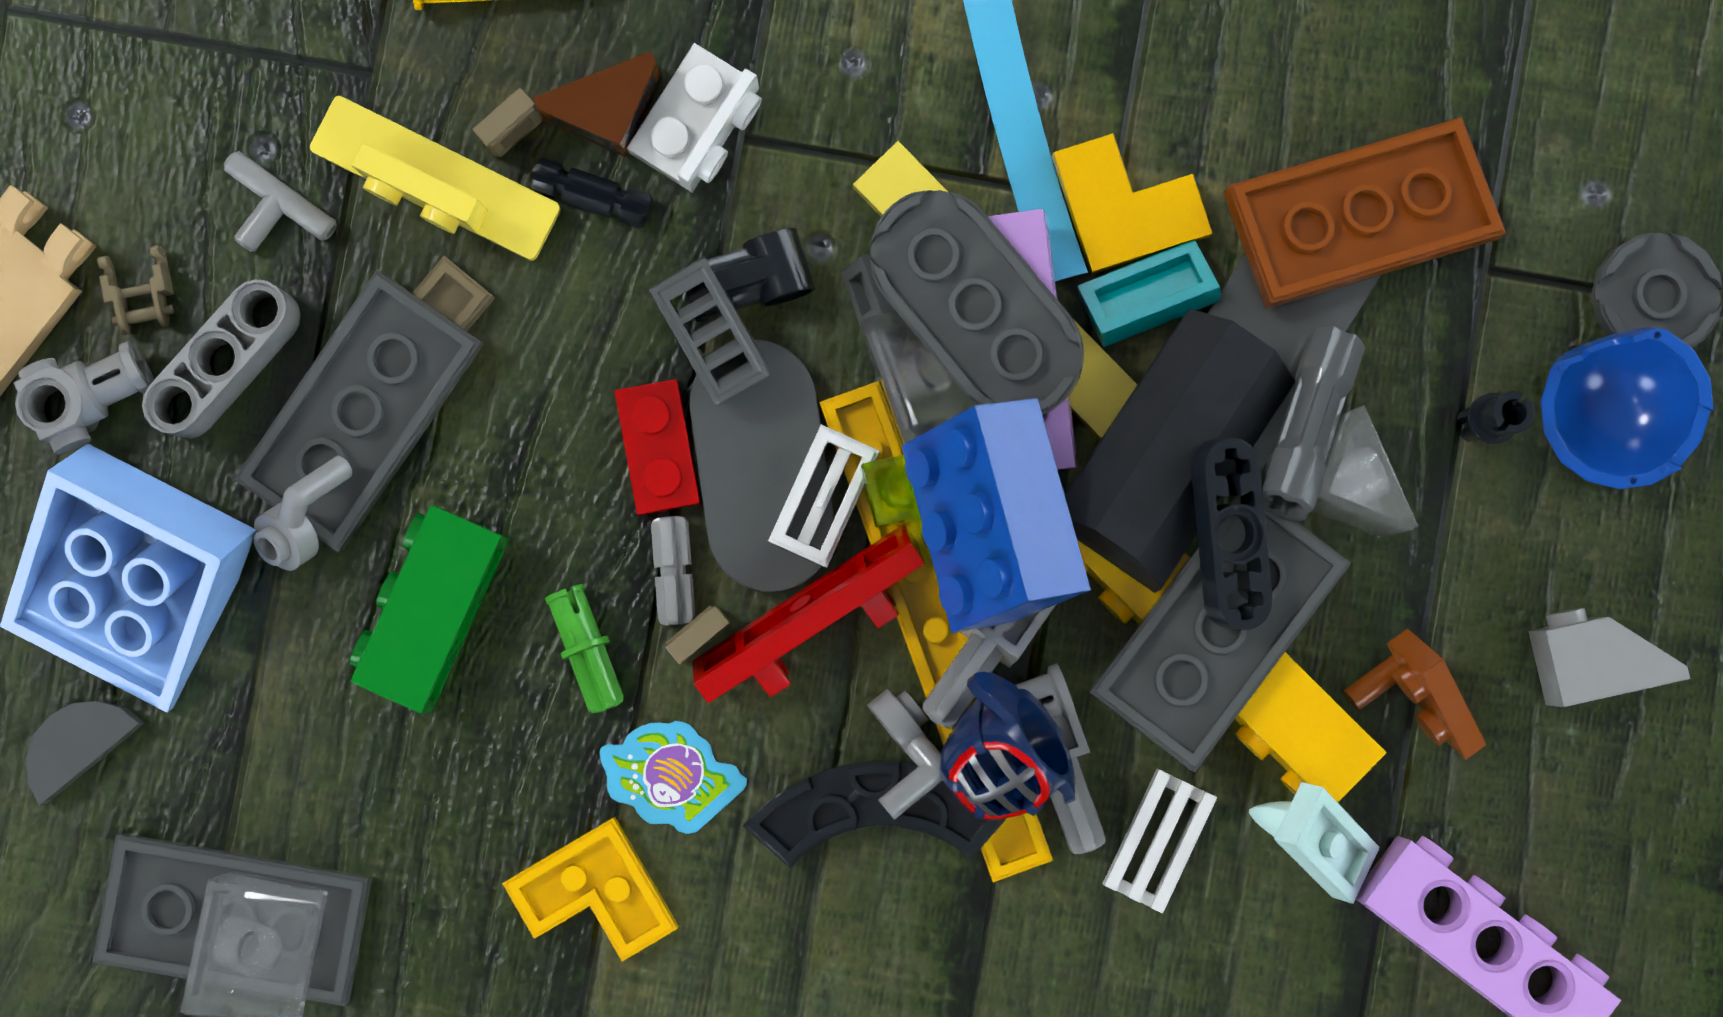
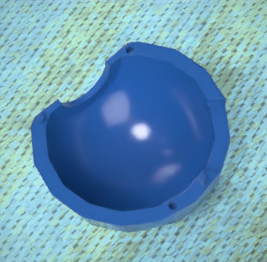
M1655 327L1638 328L1616 333L1583 344L1564 353L1551 365L1541 397L1544 434L1560 462L1588 482L1616 489L1653 485L1682 469L1681 465L1702 441L1711 410L1714 411L1711 378L1695 350L1670 331Z

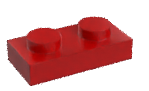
M672 379L614 390L637 515L643 516L701 505L679 381Z

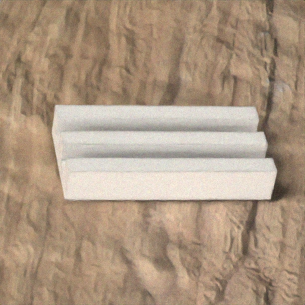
M821 424L768 542L827 568L876 461L879 450ZM829 442L838 446L839 449L801 533L796 540L786 534ZM850 454H856L862 457L821 550L810 546L811 540Z
M1156 769L1102 884L1163 914L1217 797ZM1165 787L1175 791V794L1133 883H1130L1122 878ZM1190 798L1196 801V805L1153 894L1146 891L1147 885L1187 800Z

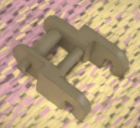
M161 245L150 247L151 256L156 259L157 263L152 265L154 276L149 279V284L126 289L119 288L110 257L103 256L97 259L99 268L104 271V275L99 276L104 303L114 307L116 316L112 317V323L114 326H119L123 335L131 333V324L158 319L162 327L169 326V314H173L174 310L172 305H167L166 296L173 295L174 292L167 258ZM147 293L152 294L154 306L129 311L126 298Z

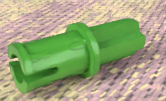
M584 584L572 586L568 592L566 589H563L545 598L546 604L550 607L565 647V651L560 653L562 660L569 659L588 711L600 713L618 706L623 702L624 696L605 645L610 643L608 636L601 637L585 594Z

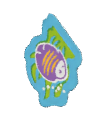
M674 721L669 724L658 722L642 725L628 734L622 745L607 744L601 747L599 753L600 761L607 776V789L612 799L619 803L633 806L639 816L649 824H670L677 831L685 834L698 832L738 796L747 785V778L740 774L737 766L716 762L708 741L699 736L695 729L685 722Z

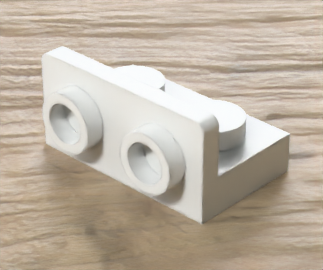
M694 43L628 145L627 150L629 154L692 193L701 179L706 183H710L719 172L727 157L728 151L722 148L728 136L734 127L744 130L761 104L762 98L756 95L759 90L757 75L746 68L743 72H740Z

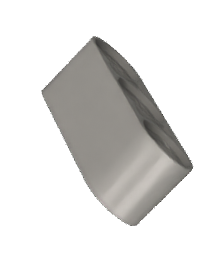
M255 279L247 281L236 288L149 385L143 395L142 402L144 417L149 424L160 432L180 438L191 439L207 432L295 334L301 317L299 306L295 299L287 292L265 280ZM265 298H275L278 306L277 316L268 326L257 328L252 318L256 304ZM230 344L235 354L234 364L225 374L215 376L210 365L211 357L220 346ZM186 391L192 402L191 412L185 420L174 424L168 413L169 403L178 393Z

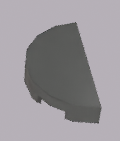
M104 701L71 703L49 715L33 734L26 756L27 782L38 805L48 804L143 726L145 722L127 707Z

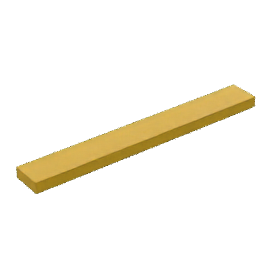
M877 381L821 401L819 404L828 428L879 450L876 461L856 503L870 545L903 524L906 525L919 545L925 564L888 587L887 591L896 603L895 608L899 613L897 619L925 697L927 698L968 638L960 632L951 633L946 611L941 605L939 584L929 548L923 538L919 509L913 487L906 475L902 443L881 385ZM853 453L850 454L844 467V473L849 485L862 457ZM975 697V698L973 699V701L970 703V705L968 706V708H969L973 703H975L976 697ZM936 724L944 746L954 727L946 728ZM1026 813L1007 818L981 847L993 882L1053 861L1037 814L1032 816Z

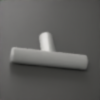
M236 151L228 156L224 163V171L262 198L234 236L235 241L245 249L255 252L283 214L321 241L329 239L335 232L337 227L335 219L246 155Z

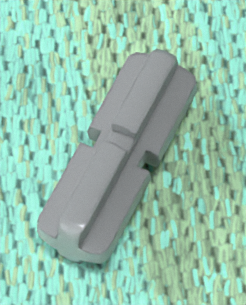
M660 517L654 519L651 523L654 568L660 567L661 576L655 577L658 620L663 625L688 624L696 618L693 574H686V565H692L689 523L686 517Z

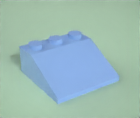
M86 444L47 471L0 627L168 713L179 698L239 581L256 529L106 452Z

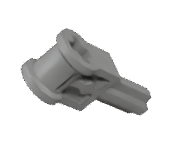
M1056 605L1011 623L960 632L968 640L923 703V711L929 716V719L946 728L954 727L963 712L975 698L967 687V680L977 672L985 671L992 673L999 661L1010 668L1019 659Z
M1056 663L1048 666L1047 674L1016 684L1015 686L1018 689L1028 690L1037 699L1049 696L1046 699L1040 700V702L1061 730L1062 739L1070 752L1075 773V801L1065 804L1062 793L1058 790L1051 795V799L1069 850L1073 854H1083L1096 850L1105 844L1106 836L1077 758L1090 753L1066 681L1059 665Z

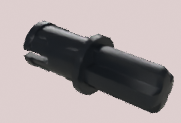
M1509 391L1503 394L1488 393L1479 396L1470 407L1464 408L1458 414L1457 420L1464 425L1459 435L1468 442L1480 440L1487 444H1499L1507 441L1514 434L1525 431L1532 425L1535 418L1533 402L1529 397L1525 400L1517 401L1523 395L1520 391Z

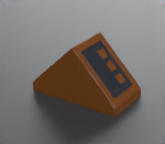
M649 51L532 98L545 123L627 157V147L642 123L661 79V74L652 51Z

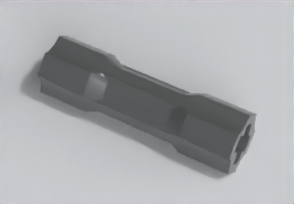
M1335 326L1315 327L1312 336L1308 337L1295 375L1296 385L1275 449L1268 457L1262 474L1264 512H1270L1285 520L1292 521L1306 520L1308 513L1313 512L1326 473L1325 461L1347 394L1353 388L1365 351V345L1356 334L1344 332Z

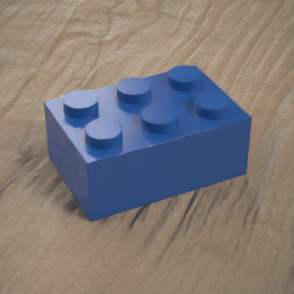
M1038 398L973 406L902 445L906 475L913 487L922 521L923 538L931 554L939 584L940 602L946 611L951 633L1011 623L1091 590Z

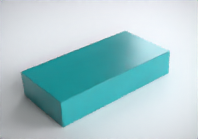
M1195 239L1078 285L1080 301L1103 348L1182 317L1189 309L1197 311L1221 301L1220 286Z

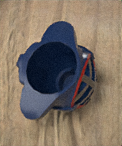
M982 671L973 674L967 680V687L976 697L975 703L963 712L949 734L940 759L939 770L941 778L954 796L972 812L974 818L979 820L1010 818L1026 813L1034 816L1044 807L1046 800L1057 790L1062 793L1065 804L1075 801V773L1071 755L1064 744L1060 728L1044 705L1028 690L1018 689L1013 683L994 673Z

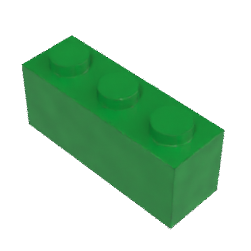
M431 504L426 515L416 514L404 537L403 548L410 551L399 574L394 571L390 572L378 594L376 606L383 610L373 632L365 630L361 634L352 651L349 664L357 668L350 682L420 714L432 712L510 538Z

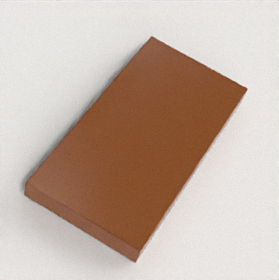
M1462 117L1228 185L1223 192L1265 309L1496 241L1506 233Z

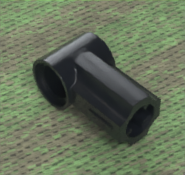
M796 228L780 229L757 236L742 245L743 249L707 259L736 310L758 303L763 307L782 304L808 295L815 290ZM704 282L686 291L689 303L709 293ZM716 305L695 317V321H703L722 315Z

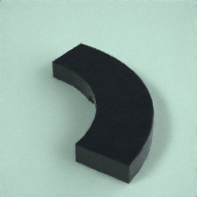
M872 760L845 764L804 778L783 790L763 805L743 827L786 866L791 868L802 856L824 841L857 828L877 825H896L901 828L927 833L952 845L972 859L1007 818L996 820H979L974 818L972 812L961 804L945 782L941 781L894 820L878 799L918 766L914 762L903 760Z

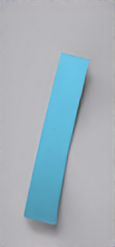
M963 0L985 94L1018 212L1037 209L1045 211L1048 221L1055 282L1088 273L1047 144L1024 56L1012 0Z

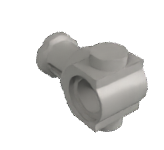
M131 340L119 344V352L89 366L78 360L59 369L55 358L42 359L25 366L18 372L20 379L13 382L18 392L15 406L17 415L23 424L36 431L40 441L50 443L55 455H60L91 441L89 432L97 428L100 420L108 417V406L137 392H141L144 395L149 385L154 381V377L136 345ZM61 391L65 399L64 412L57 420L49 422L44 411L45 402L54 392Z

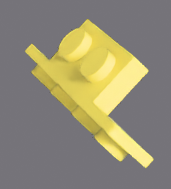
M336 96L333 99L310 144V150L315 155L366 179L362 188L378 198L398 206L401 198H404L423 207L420 217L452 234H455L458 226H461L530 261L537 259L561 211L557 202L342 96Z

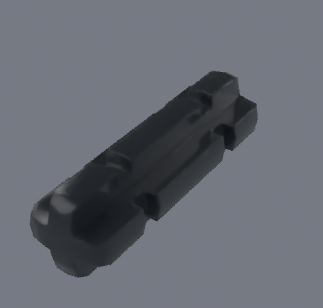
M539 158L530 176L529 186L533 191L543 196L554 199L556 195H559L564 203L609 218L616 214L620 222L638 228L644 227L653 205L652 196L647 192L628 187L626 191L622 190L621 186H619L620 183L573 167L569 172L565 171L563 164L546 158Z

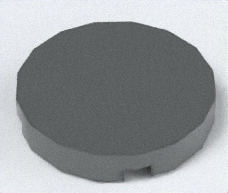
M1647 233L1637 235L1610 251L1596 271L1591 297L1595 319L1606 336L1638 328L1655 327L1670 331L1693 348L1706 339L1719 321L1722 305L1719 306L1721 299L1719 290L1723 289L1720 272L1707 251L1692 240L1672 233L1668 235L1663 233Z

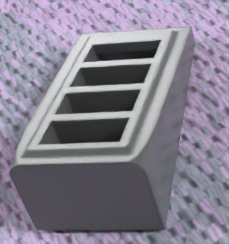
M705 256L649 288L655 302L715 405L721 404L771 374L767 361ZM704 282L709 293L677 310L672 300ZM714 306H718L722 313L721 316L693 332L689 331L685 324L686 322ZM731 329L735 338L704 356L699 346ZM744 352L748 362L717 378L713 371L714 368Z

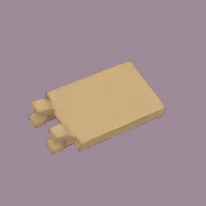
M10 185L0 198V396L82 293V290L68 279L97 247L75 229L71 231L60 223L48 239L44 251H42L24 235L37 223L48 207L30 193L22 192L13 185Z

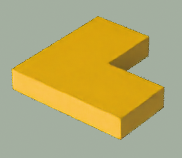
M1113 133L1053 152L1052 160L1090 275L1164 252L1194 239L1199 241L1212 235L1193 174L1133 193Z
M616 817L611 818L502 883L534 939L590 906L622 962L679 927Z

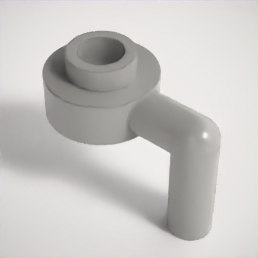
M335 456L285 490L281 503H278L256 518L254 522V529H256L254 545L259 555L268 564L292 571L317 554L319 542L312 524L305 516L308 505L352 476L351 466L346 459L341 456Z
M886 689L867 706L898 746L918 766L878 799L895 820L943 780L939 770L941 754L920 728L929 719L906 691L895 698Z

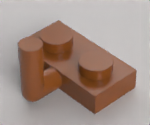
M1408 628L1387 643L1392 653L1390 657L1343 690L1351 705L1359 711L1392 686L1398 684L1405 695L1421 708V711L1415 715V719L1423 732L1435 745L1440 746L1447 742L1465 760L1486 746L1444 659Z

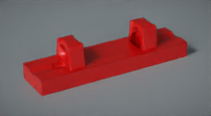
M903 524L692 660L693 684L706 702H712L752 675L769 697L779 693L791 685V681L788 678L789 670L780 657L859 606L864 609L877 628L897 617L899 613L895 608L896 603L887 591V588L925 564L919 545L906 525Z

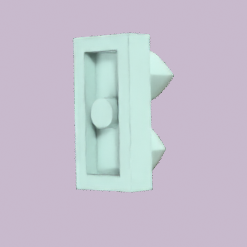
M1301 782L1292 802H1268L1249 809V814L1254 821L1274 836V840L1332 898L1354 903L1380 847L1323 787Z

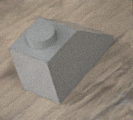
M1585 608L1546 615L1548 627L1528 631L1546 706L1567 707L1690 679L1688 667L1610 617L1587 618Z

